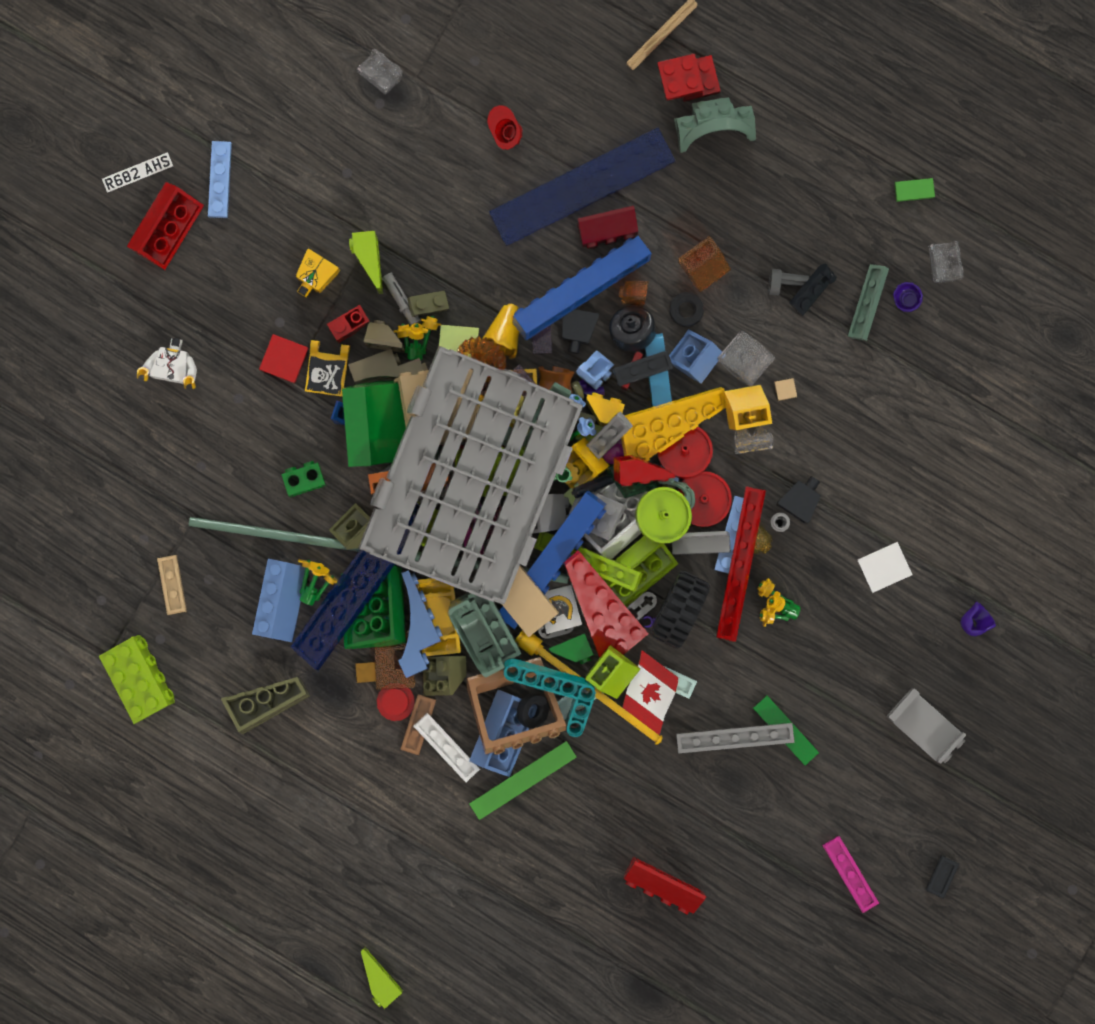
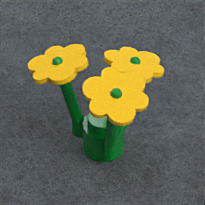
M298 560V562L302 563V567H305L302 587L299 592L301 594L299 598L301 602L307 605H314L315 600L319 601L329 584L334 585L336 583L340 585L341 582L329 574L330 570L324 567L323 564L310 560ZM311 570L314 576L310 586L306 587L308 573ZM318 576H325L326 582L317 593V589L314 588Z

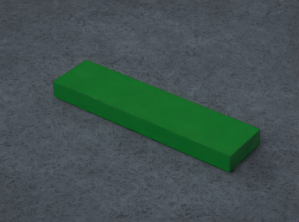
M767 695L753 707L767 725L792 723ZM793 724L794 743H785V745L805 766L819 752Z

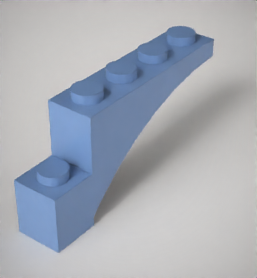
M408 570L401 574L407 587L410 602V630L402 659L398 660L406 678L428 669L427 664L430 662L426 654L421 653V650L441 642L440 637L443 636L439 626L435 627L432 619H435L431 608L427 609L424 604L427 599L423 591H419L416 586L419 582L415 573L411 574Z

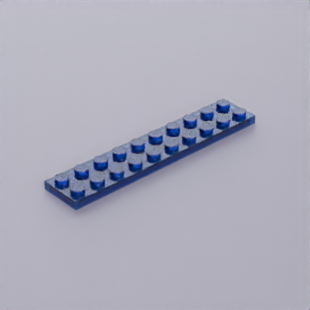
M658 127L489 211V214L505 245L508 246L674 163L675 159Z
M418 503L414 507L408 526L413 524L420 506ZM406 529L397 550L398 555L401 554L409 534V529ZM360 549L291 645V648L310 666L319 670L395 564Z

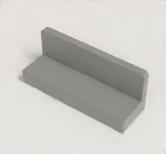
M727 531L685 533L680 539L672 542L673 555L731 553L730 533Z

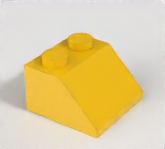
M585 437L571 447L573 449L568 462H571L573 467L578 468L577 474L579 479L576 482L571 481L570 484H567L570 488H574L576 483L581 485L599 477L609 467L603 458L598 459L586 446L589 441Z

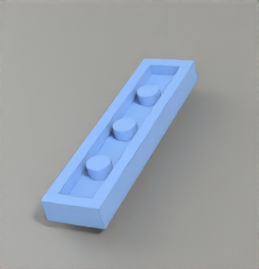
M212 141L208 217L228 218L231 142Z
M734 496L725 531L730 533L731 553H719L714 570L729 574L744 498Z

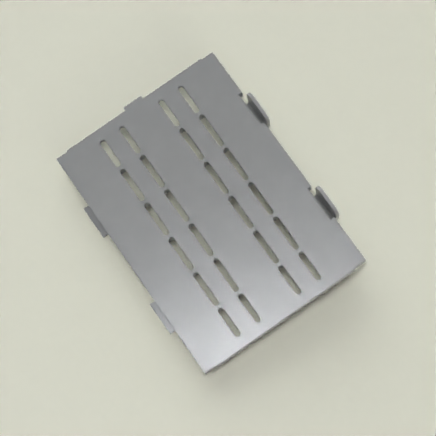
M438 346L423 387L419 385L416 387L408 406L407 413L415 415L409 419L386 478L389 481L380 478L371 499L370 505L378 508H374L358 548L386 561L504 605L520 564L523 566L527 565L537 539L531 536L556 473L563 474L573 448L567 445L583 405L520 377L521 374L514 371L497 369L454 350ZM469 369H472L473 373L471 375L465 393L461 394V389L463 387ZM490 376L491 380L489 382L483 400L479 401L478 399L485 384V381L487 377ZM523 391H526L519 414L515 416L514 413ZM461 397L462 400L451 427H448L447 424L457 399ZM543 398L544 402L535 423H532L540 399ZM478 404L480 406L470 433L467 435L465 433L475 406ZM515 419V424L513 426L505 448L502 449L501 445L503 443L511 420ZM532 426L533 430L522 456H519L529 427ZM445 430H448L449 433L438 460H435L434 457ZM466 437L467 440L456 467H453L452 464L462 439ZM502 452V456L495 471L494 477L492 481L489 482L488 478L490 476L498 453ZM519 459L520 463L510 488L507 489V482L516 460ZM432 463H435L436 466L426 491L422 493L421 490ZM453 470L454 473L443 500H440L439 497L448 474ZM486 485H489L480 512L476 515L475 511ZM504 492H507L497 521L494 522L493 518ZM422 496V501L413 524L408 526L418 497ZM437 503H440V508L431 531L426 533ZM475 517L476 522L470 534L466 547H462L463 541L465 539L471 521ZM493 524L494 528L483 554H480L490 525ZM406 529H409V534L401 554L398 555L397 550ZM427 536V541L419 561L416 562L415 557L423 537ZM463 550V555L455 575L452 576L451 571L459 551ZM480 557V564L473 581L470 583L469 578L477 558Z

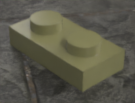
M445 290L407 298L412 317L447 311L449 309Z

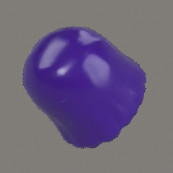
M975 602L962 616L960 621L962 629L968 635L974 637L996 627L995 620L980 602ZM972 618L977 622L976 627L973 625Z

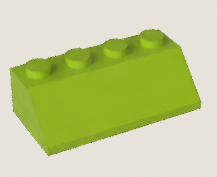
M643 536L615 560L643 573L637 590L632 591L609 580L602 579L623 604L628 607L677 566L678 562L665 544L655 543Z

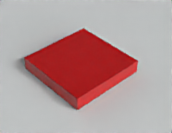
M273 334L259 370L295 384L309 348Z

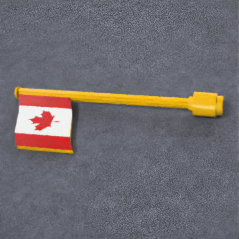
M522 630L515 639L518 646L530 656L539 654L561 672L579 676L543 648L544 646L541 645L543 641L536 635L532 634L528 637ZM641 650L638 667L641 669L627 688L623 707L619 706L597 688H595V697L653 740L655 745H657L663 738L662 735L660 736L665 714L676 693L678 677ZM584 688L588 692L591 691L590 688Z

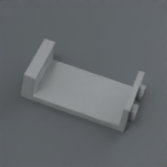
M911 688L886 717L937 763H946L952 757L951 752L955 747L958 749L965 742L963 738L966 734L960 732L923 699L915 688Z

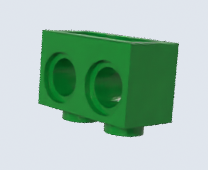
M310 461L304 463L302 468L296 469V467H291L285 470L286 473L281 474L290 498L327 486L319 463ZM312 470L318 473L315 480L308 479V473ZM293 476L299 478V483L296 486H291L289 482Z

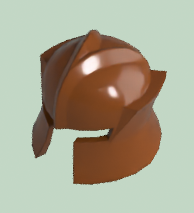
M543 366L538 367L540 374L539 386L549 390L554 382L573 393L571 379L574 371L553 366L552 371L544 369Z

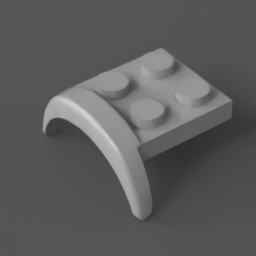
M592 492L607 505L604 507L606 512L600 520L596 518L593 522L595 527L591 533L610 541L626 506ZM582 497L575 499L569 512V515Z

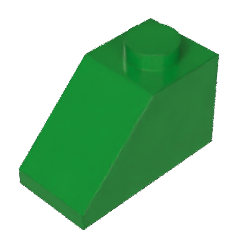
M585 634L549 648L551 653L575 663L579 661L580 664L590 661V656L593 655Z

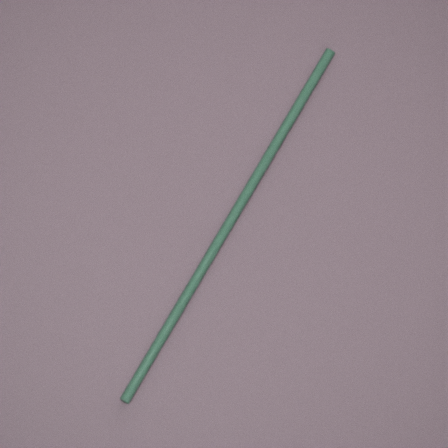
M190 517L189 526L347 550L338 539L196 517ZM359 548L349 549V551L368 553ZM398 548V555L401 554L402 549ZM417 552L415 561H419L422 552ZM457 557L454 567H458L461 558ZM479 560L476 561L475 566L473 568L474 570L478 569V566L480 564ZM523 567V569H524L526 572H528L529 569H530V568H525V567ZM561 573L553 582L568 584L569 576L568 574Z

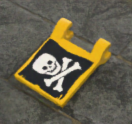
M311 340L305 391L342 396L350 346L341 344L340 355L320 353V341Z

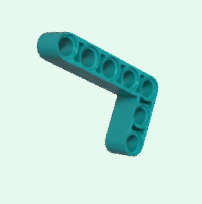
M515 658L507 659L504 662L505 668H503V672L507 680L573 698L566 718L567 733L572 737H578L583 733L595 698V686L585 680V678ZM509 667L517 668L513 673L507 671ZM528 672H534L536 674L532 678L526 676ZM548 677L554 678V681L551 683H547L544 680ZM567 682L573 684L570 688L563 687ZM590 688L591 691L589 693H583L582 689ZM579 705L585 706V709L582 711L576 710V707ZM572 723L579 724L577 728L570 727Z

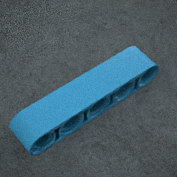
M663 333L656 334L651 344L645 348L646 357L665 351ZM668 371L648 377L652 407L671 402Z

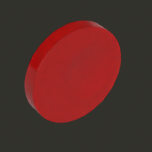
M697 427L685 433L684 437L661 453L658 452V461L662 468L669 470L677 478L688 479L696 477L703 473L711 462L713 454L712 442L707 433L700 427Z
M704 471L696 477L683 480L695 494V505L691 509L692 525L710 527L718 524L726 517L731 507L732 495L728 484L723 478L715 473ZM678 488L677 491H679L684 496L683 491Z

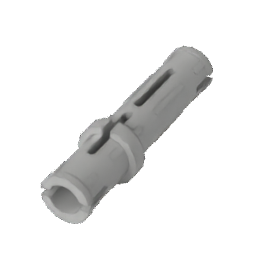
M393 273L386 274L382 277V281H384L398 304L400 313L404 314L410 327L414 323L419 324L421 319L418 316L412 317L408 299Z

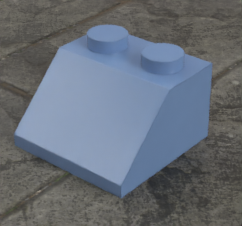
M688 329L669 356L674 367L702 384L724 353L712 341Z

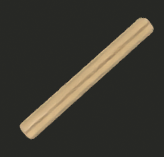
M688 0L627 61L628 67L634 70L697 7V2L695 0Z

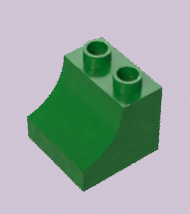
M394 381L369 382L342 388L348 467L372 466L393 462L406 429L399 384L394 383Z

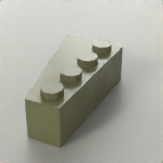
M296 677L248 692L238 693L234 696L224 697L221 700L238 732L245 734L305 700L310 695L302 680Z

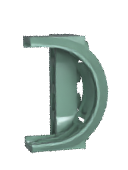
M469 592L450 602L448 616L471 659L485 678L505 668L504 662L507 659L515 658L521 654V650L495 602ZM493 644V646H492L491 648H489V649H487V650H485V651H483V652H480L481 650H483V649H485V648H487L488 646H490V645Z

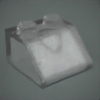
M743 330L737 334L717 358L741 383L750 387L775 359L762 344Z

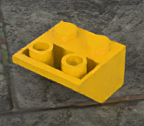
M761 385L723 391L729 429L740 430L772 424L770 405Z
M598 393L587 394L586 404L593 416L596 417L599 426L605 427L620 411L623 413L625 404L621 403L622 400L610 398V400L603 399V395Z

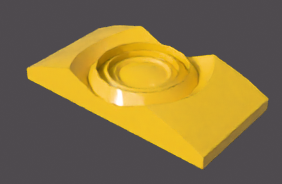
M433 578L418 580L419 583L416 586L419 591H423L427 599L424 604L427 609L431 608L435 619H432L435 627L439 626L443 635L440 637L441 642L422 650V654L436 656L461 653L460 637L448 616L450 602L456 599L455 588Z

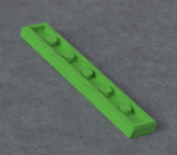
M565 741L478 797L469 805L480 820L577 758L568 742Z

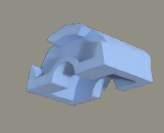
M596 350L586 362L578 367L576 372L580 378L597 390L602 385V380L606 382L612 375L610 370L614 364Z

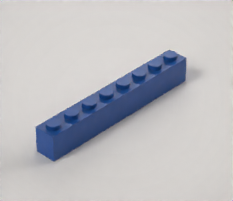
M639 236L634 239H627L623 246L618 249L613 248L606 257L596 259L592 266L587 269L582 268L577 272L576 276L565 279L556 289L551 288L546 292L545 296L540 299H534L525 309H518L513 316L514 326L523 338L528 340L649 262L652 253Z
M589 490L584 494L527 572L544 595L550 589L548 586L551 580L555 581L561 574L559 569L571 557V552L574 549L578 550L584 541L581 539L585 533L589 535L595 527L593 522L596 518L600 520L606 512L604 507L607 504ZM502 606L499 611L504 621L515 629L518 624Z

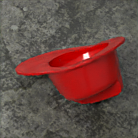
M502 105L494 107L488 115L487 123L498 147L509 150L520 143L523 134L522 127L508 107Z

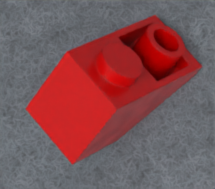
M358 305L327 325L339 344L356 334L370 321L362 307Z

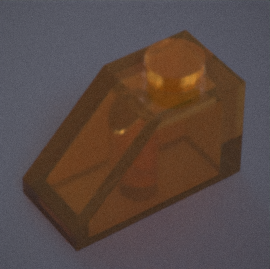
M625 281V285L620 286L619 297H622V303L644 306L648 281Z

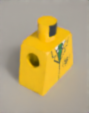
M308 248L296 274V278L302 282L297 292L306 298L312 289L321 293L340 272L339 267Z

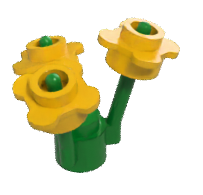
M427 316L426 319H421L423 321L422 325L414 323L409 327V324L405 325L403 323L401 326H398V330H394L398 338H404L405 353H408L407 359L415 360L420 358V360H423V354H426V346L431 330L437 331L438 326H441L440 323H437L438 319L434 318V316ZM408 336L409 338L414 339V343H410V346L408 342ZM424 338L423 345L421 347V344L418 343V340Z
M769 578L766 581L763 580L758 587V595L761 597L765 596L766 598L769 597L766 608H763L760 612V621H763V626L766 627V624H773L775 619L788 621L789 618L797 619L800 614V605L794 604V601L780 595V592H775L773 590L775 584L771 583L772 581ZM775 612H781L782 615H776Z

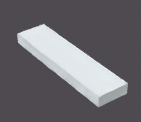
M428 713L414 725V728L465 782L480 770L476 764L469 762L470 758Z

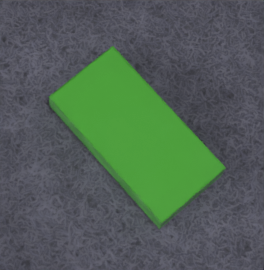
M933 178L894 183L896 202L935 198Z

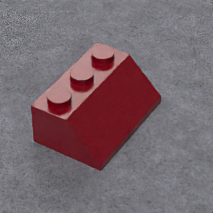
M634 206L578 218L577 222L582 248L593 249L601 243L610 245L616 243L618 239L624 238L626 241L629 238L634 239L635 235H638Z

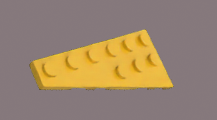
M715 388L624 415L633 425L621 438L624 456L633 455L649 461V458L667 449L684 437L685 433L698 427V424L706 419H710L726 408L724 388Z

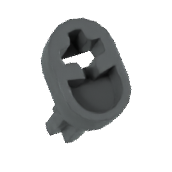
M771 269L768 295L779 296L781 284L803 286L809 279V276L782 273L780 269Z

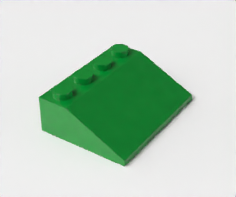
M387 564L341 574L344 649L385 647L406 643L402 568Z

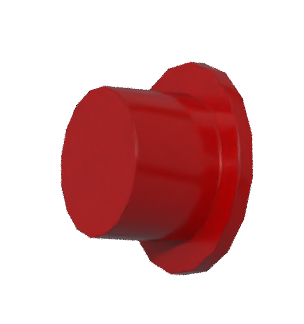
M400 683L386 685L381 689L377 697V708L380 714L392 721L407 718L415 705L411 689Z

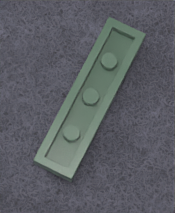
M870 264L848 337L867 341L889 268L886 266Z

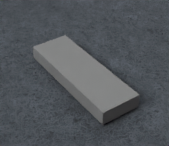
M620 411L586 446L600 459L633 425Z

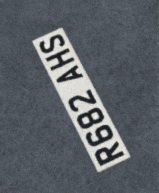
M167 152L102 178V181L108 193L170 168L173 164Z

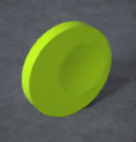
M659 487L648 491L641 497L636 507L635 518L640 532L647 539L655 543L665 544L680 539L687 532L691 524L692 513L689 502L679 491L669 487Z

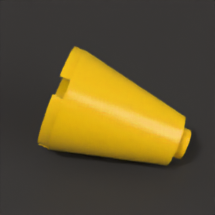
M504 305L480 342V347L484 346L485 352L503 359L505 355L510 356L509 359L516 357L519 331L513 324L514 313L518 310L516 305Z

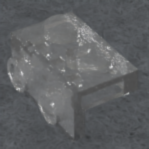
M375 48L371 51L370 56L357 68V72L385 95L400 81L403 74L398 65L391 62L383 53Z
M958 241L928 245L934 283L953 282L963 278Z

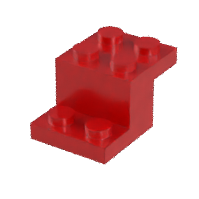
M694 53L657 62L666 101L682 97L683 102L721 92L712 55L696 59Z

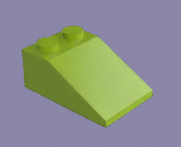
M376 232L352 233V239H349L352 254H355L378 293L383 294Z

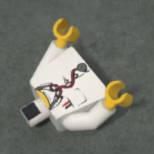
M171 338L170 348L160 347L159 350L155 351L146 360L144 365L138 368L137 378L140 375H144V381H147L148 374L150 373L149 376L154 379L184 384L185 389L188 384H192V389H195L197 368L193 358L187 352L181 351L183 340Z

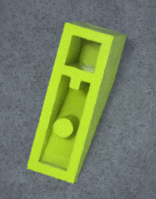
M364 947L361 950V955L371 993L374 996L372 999L378 1007L383 1006L385 1009L403 993V989L367 948Z

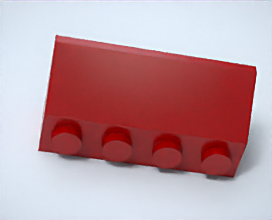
M165 182L126 247L165 270L204 205L179 187Z

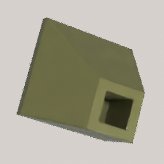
M466 656L427 657L430 663L427 664L428 669L423 671L424 696L453 695L466 677Z

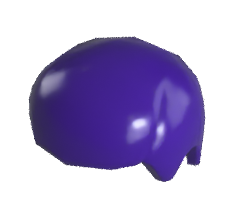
M904 282L898 285L893 293L895 305L904 312H912L918 309L923 301L921 289L912 282Z

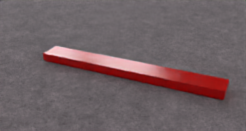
M746 487L717 638L736 642L766 490Z

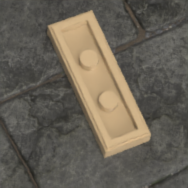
M177 555L157 558L167 615L187 612Z

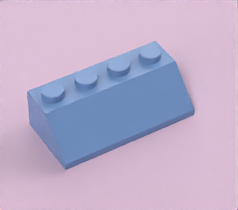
M268 559L252 632L253 635L293 642L301 604L299 600L301 594L299 592L302 587L305 567Z
M497 690L484 722L488 738L491 741L529 730L517 719V707L521 698ZM533 704L529 709L528 715L530 718L534 717L536 713V704ZM479 735L469 762L510 777L522 747L518 749L509 747L501 754L496 755L492 752L485 755Z

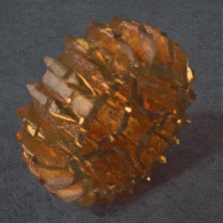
M479 336L476 339L473 337L469 340L465 339L457 349V352L466 356L471 354V358L490 365L493 363L497 369H506L507 357L504 356V350H499L500 345H494V340L491 342L487 341V337L483 340ZM490 376L487 377L485 383L487 382L489 384L491 380Z

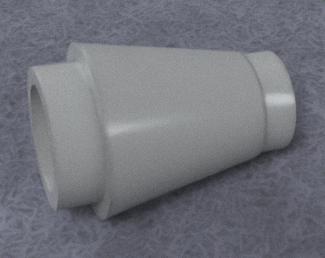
M776 513L773 515L771 526L774 530L783 532L788 529L790 519L786 514ZM776 520H780L782 522L781 527H778V524H776Z

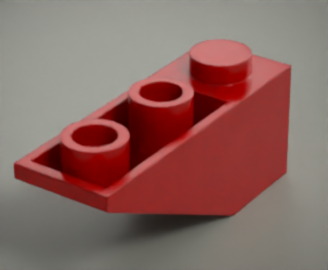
M636 456L613 457L614 480L622 486H631L635 482L648 484L652 480L666 482L669 478H675V474L669 470Z

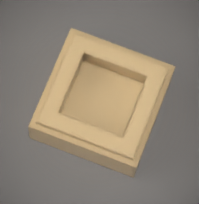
M793 378L774 382L778 401L797 398Z

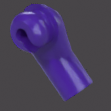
M584 380L579 381L585 397H587V394L592 395V393L605 395L603 386L595 390Z

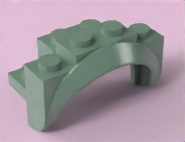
M729 97L692 103V116L674 118L680 153L686 152L690 144L697 138L715 131H740L746 134L747 139L750 141L756 140L755 116L752 106L734 108Z

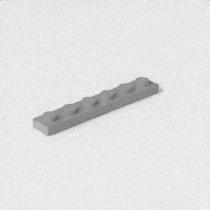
M792 723L677 733L678 753L794 743Z

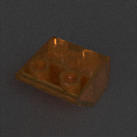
M710 236L678 259L679 265L699 292H702L731 271L724 255Z

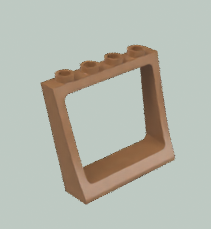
M541 657L525 661L544 667ZM509 667L507 669V671L512 673L517 670V668L515 667ZM503 669L486 678L482 674L467 678V690L485 755L492 752L496 755L501 754L509 747L518 749L523 746V743L529 741L535 744L540 742L543 737L555 738L560 735V732L566 731V723L554 693L543 690L555 718V723L491 741L488 738L477 694L516 682L507 680ZM528 672L526 674V676L529 678H532L536 675L534 672ZM548 678L544 680L545 682L550 683Z

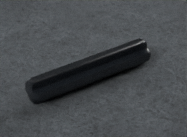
M607 473L576 486L571 493L575 498H580L588 490L592 493L616 482L614 480V473Z

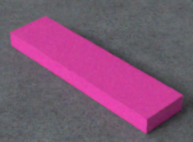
M840 836L822 845L861 912L864 913L879 904Z

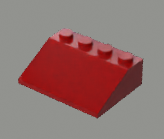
M635 857L632 858L623 877L627 880L625 884L636 889L639 886L644 889L643 893L651 897L655 894L661 897V902L669 906L673 903L679 906L677 910L687 915L689 912L694 914L706 898L702 890Z

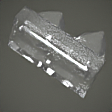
M758 426L753 436L750 435L747 429L736 430L734 438L735 454L773 449V434L769 433L763 426Z

